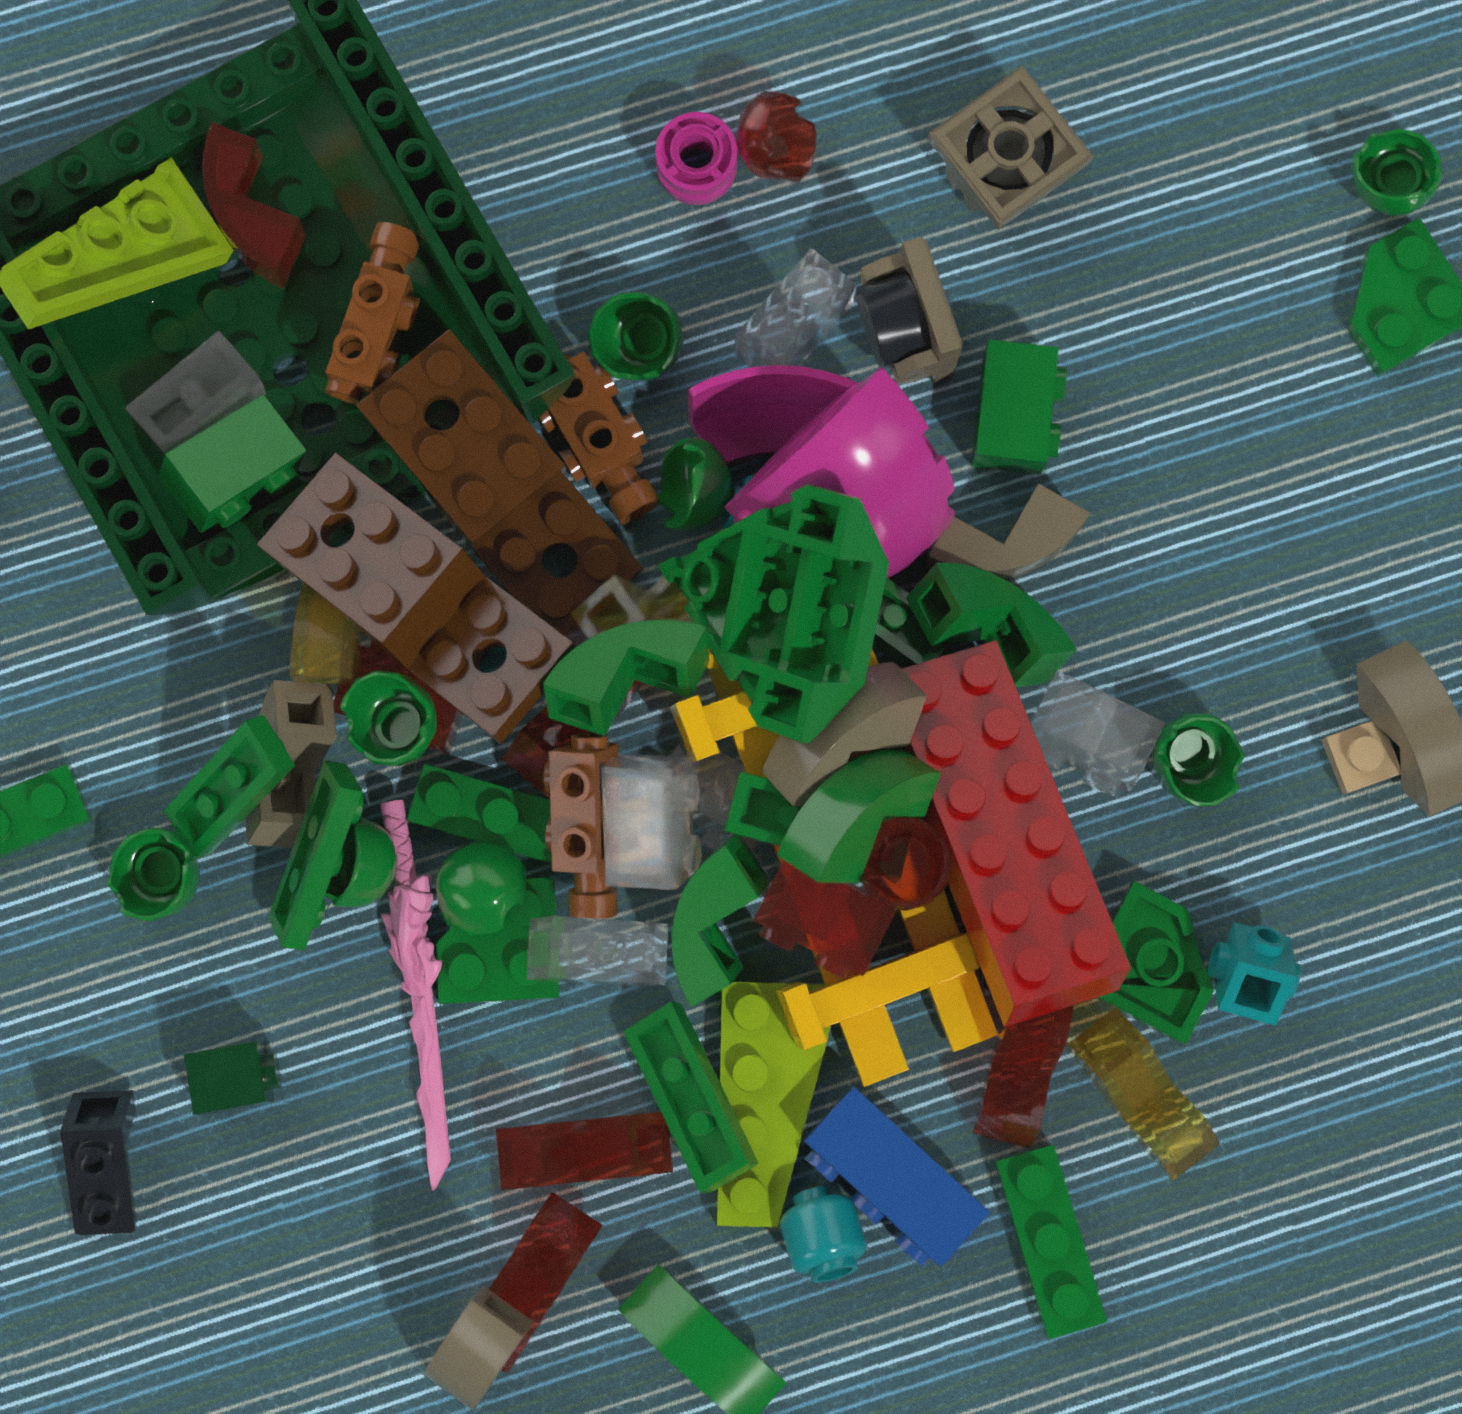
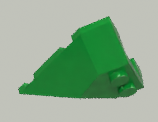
M805 485L790 493L792 501L772 509L762 508L697 544L698 549L683 557H672L657 566L667 582L677 583L689 602L684 609L692 622L706 626L710 651L729 681H738L752 703L747 710L757 726L801 743H811L865 684L889 561L860 498L816 485Z

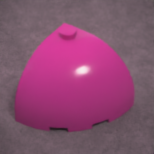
M881 367L814 411L724 508L734 517L735 524L762 508L772 509L792 501L790 493L805 485H816L858 497L862 501L889 561L887 579L921 558L952 523L955 510L948 506V497L955 488L945 456L937 455L934 459L922 437L929 428L926 421L899 385Z

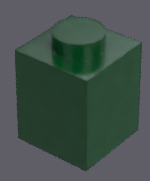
M254 1041L184 1054L193 1115H207L275 1102L273 1089L281 1088L280 1066L276 1053H267L265 1043Z

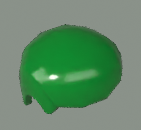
M1401 128L1379 134L1372 133L1357 154H1353L1352 174L1356 193L1371 210L1388 216L1410 214L1428 203L1440 186L1443 173L1440 156L1437 149L1420 133Z
M621 292L613 295L594 312L588 330L593 358L608 374L615 378L626 380H651L660 377L663 372H667L678 361L684 341L679 315L663 298L644 292Z
M701 438L678 440L665 452L660 471L662 492L659 495L661 500L659 505L669 509L674 517L667 519L664 526L668 529L684 530L711 525L726 510L724 507L730 502L733 494L731 472L726 460L711 442Z
M376 670L354 681L341 702L340 709L346 715L348 723L347 740L358 752L363 753L364 757L374 764L389 766L407 764L425 753L436 733L437 715L431 695L412 677L404 674Z
M1183 713L1165 726L1158 734L1152 754V766L1161 787L1180 801L1191 806H1217L1234 795L1240 788L1237 781V773L1245 755L1239 742L1235 739V734L1229 724L1209 713Z
M360 817L356 824L350 825L343 844L344 861L341 871L336 877H331L324 896L333 900V905L336 907H365L382 898L395 878L398 858L390 835L378 823L365 817Z
M149 827L128 835L113 852L107 886L121 905L119 911L123 915L146 922L156 921L178 914L195 897L200 882L199 864L189 844L177 832Z
M490 841L473 842L459 848L442 863L435 879L441 918L451 930L469 936L495 933L502 930L506 913L515 904L519 906L524 904L527 877L525 866L512 850Z

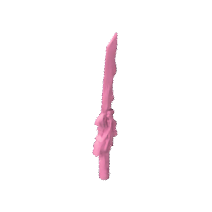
M395 800L380 804L383 824L386 828L385 831L394 842L398 858L394 878L395 887L388 892L390 913L384 912L381 916L391 941L392 948L389 949V952L394 962L400 968L404 978L402 989L411 995L413 1017L409 1024L417 1045L421 1085L416 1092V1096L425 1122L427 1165L431 1190L434 1191L451 1161L440 1048L432 985L440 972L442 960H436L434 944L430 942L429 938H425L429 928L426 921L432 915L430 908L433 903L434 894L430 890L433 876L423 875L417 878L414 856L411 853L412 845L408 822L405 818L404 800Z

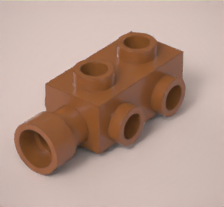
M389 222L376 223L369 243V248L373 251L370 262L363 263L360 275L353 285V295L340 332L334 340L333 352L326 369L328 383L325 392L339 400L358 404L361 397L365 398L399 369L401 353L395 352L401 330L411 331L420 304V299L413 296L414 290L410 276L404 274L407 264L414 262L421 243V237L405 227Z
M584 351L572 358L570 354H564L576 375L569 387L579 383L583 386V391L576 398H567L562 395L539 418V421L547 433L556 428L560 432L568 447L559 451V454L573 480L578 482L586 477L592 490L605 485L612 497L608 504L619 523L627 524L651 512L661 502L649 479L642 480L635 468L644 462L640 447L647 443V439L633 414L629 412L621 416L611 398L619 394L610 374L600 364L593 367ZM601 431L607 432L612 436L611 443L605 448H595L590 444L591 438L598 436Z
M592 732L572 734L571 742L549 751V759L544 769V785L546 791L550 793L551 818L547 823L545 831V842L548 851L552 852V871L574 873V887L568 891L569 916L584 920L606 919L617 915V889L611 886L610 867L621 862L620 841L625 833L624 823L620 818L619 782L623 777L624 769L619 759L618 743L608 742L607 734L603 737ZM600 763L604 764L608 770L609 776L607 781L600 779ZM601 822L610 831L609 840L601 838Z

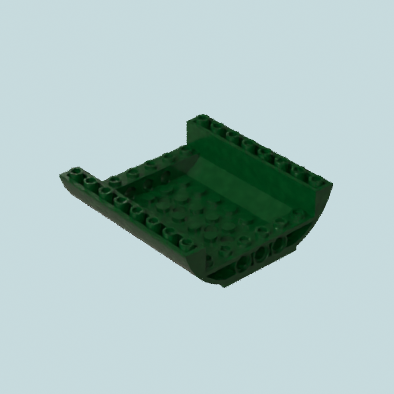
M288 0L296 25L0 185V271L4 265L55 232L63 233L75 225L80 216L95 206L101 208L118 197L121 189L138 179L141 182L152 175L158 165L171 157L206 210L219 213L223 217L221 232L234 250L227 263L233 260H243L251 265L249 279L238 287H229L220 281L221 270L226 265L223 264L31 329L26 327L0 287V354L146 615H166L201 607L244 592L271 579L277 580L290 573L269 557L257 543L335 453L407 507L429 495L422 484L358 410L357 404L339 400L325 392L328 383L326 369L333 352V343L340 332L353 295V285L360 275L363 263L370 262L373 251L369 248V243L377 222H389L400 225L421 237V243L413 263L407 264L404 274L410 276L414 290L413 296L420 299V304L411 331L401 330L395 352L401 353L399 369L450 329L530 425L553 406L576 377L357 0ZM299 358L307 363L306 377L299 384L286 386L276 380V370L285 359ZM264 394L307 450L297 471L300 477L290 488L278 496L271 498L266 492L251 501L249 504L252 507L249 512L234 524L222 528L219 523H216L200 533L158 477L165 454ZM445 399L436 400L428 406L425 421L433 429L447 430L456 424L460 411L452 401ZM327 407L336 414V422L332 430L320 436L308 433L304 429L306 415L314 408ZM345 523L335 528L330 536V547H336L352 538L355 525L353 523Z

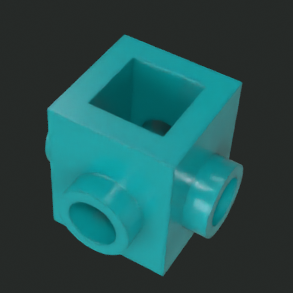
M1233 922L1225 943L1218 941L1214 945L1208 963V976L1213 977L1215 981L1218 1010L1276 1026L1288 998L1291 999L1294 996L1301 976V965L1295 963L1291 937L1284 936L1276 929L1268 926L1256 925L1251 927Z

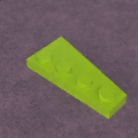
M171 157L158 165L152 175L141 182L137 179L121 189L118 197L101 208L95 206L81 215L78 222L63 233L55 232L4 265L0 271V287L26 327L31 329L226 264L234 250Z
M732 982V984L722 989L720 1084L759 1164L718 1188L717 1226L778 1227L827 1044V1042H824L806 1050L796 1047L776 993L777 989L793 983ZM806 983L808 991L825 985ZM831 1026L823 1028L827 1040Z

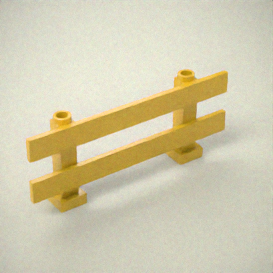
M709 649L710 661L706 668L719 701L702 706L699 696L696 695L675 703L670 707L691 763L720 753L716 741L732 735L745 773L768 779L762 773V769L780 735L757 726L747 710L752 704L738 681H729ZM871 650L868 667L879 664L873 650ZM874 750L851 752L847 763ZM908 817L915 819L916 823L901 879L886 876L914 951L873 967L869 964L840 883L816 882L777 856L780 846L773 845L825 984L808 991L806 983L795 982L777 989L778 999L796 1047L806 1050L827 1042L823 1028L839 1023L863 1087L909 1070L885 1004L928 988L952 1052L998 1035L974 970L979 969V961L968 933L959 932L917 817Z

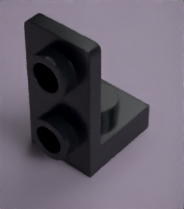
M133 1090L72 1093L60 1135L74 1231L78 1235L132 1233L135 1230L137 1218L127 1150V1140L136 1112Z

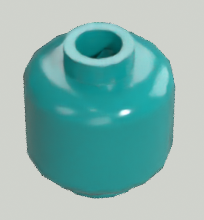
M825 1186L807 1189L796 1194L793 1197L795 1206L787 1210L779 1222V1228L793 1270L802 1275H810L811 1281L814 1283L832 1281L856 1271L859 1267L857 1260L864 1255L867 1249V1241L856 1206L852 1203L851 1199L846 1195H830L828 1187Z

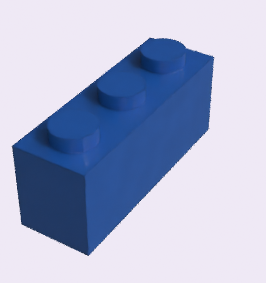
M851 1087L803 1140L812 1149L805 1159L830 1183L838 1175L846 1180L857 1191L851 1197L852 1203L873 1223L877 1225L883 1217H886L900 1230L902 1234L896 1239L895 1243L921 1267L929 1258L936 1265L942 1267L990 1214L987 1208L855 1087Z

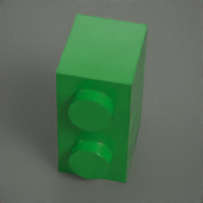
M988 339L982 358L971 467L1041 475L1047 463V458L1057 459L1061 424L1051 423L1053 401H1063L1067 378V367L1057 366L1059 347Z
M262 394L166 453L158 477L199 532L202 533L216 523H219L222 528L234 524L249 512L252 507L249 503L267 492L272 498L290 488L300 477L297 471L307 450L265 395Z

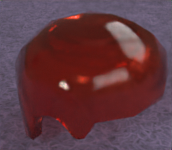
M762 91L749 102L740 114L736 137L738 153L748 170L757 177L771 181L799 183L810 172L816 155L817 131L812 121L806 120L796 113L795 107L801 104L799 98L779 91Z
M898 816L881 823L860 881L865 890L885 907L908 911L927 906L942 893L949 880L951 861L948 844L943 835L923 819Z

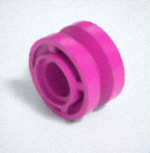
M689 112L675 117L662 129L656 143V169L658 179L665 191L682 203L703 205L719 199L730 189L737 172V143L731 129L721 119L704 112ZM699 149L707 152L712 160L704 167L692 168L684 164L681 158L688 151Z

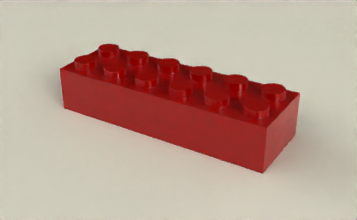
M997 640L901 669L927 697L909 746L900 748L941 772L925 817L922 818L1004 1028L1118 991L1131 967Z

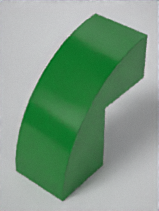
M949 562L936 563L906 597L931 646L979 640L989 643L997 640L1016 688L1045 684L1077 651L1062 627L1037 601L1007 580L973 566Z
M647 620L614 627L584 641L556 665L543 683L549 718L605 737L635 680L691 698L710 661L706 626L677 620Z
M900 747L877 749L850 761L832 774L807 800L790 825L782 840L777 856L816 882L859 883L884 816L925 817L941 772Z
M733 834L727 838L698 868L686 885L675 912L672 928L673 962L678 981L691 1007L732 984L744 967L716 922L757 899L771 882L740 835Z
M660 1264L651 1271L617 1309L668 1361L727 1414H760L787 1383L752 1347L716 1318L686 1286Z

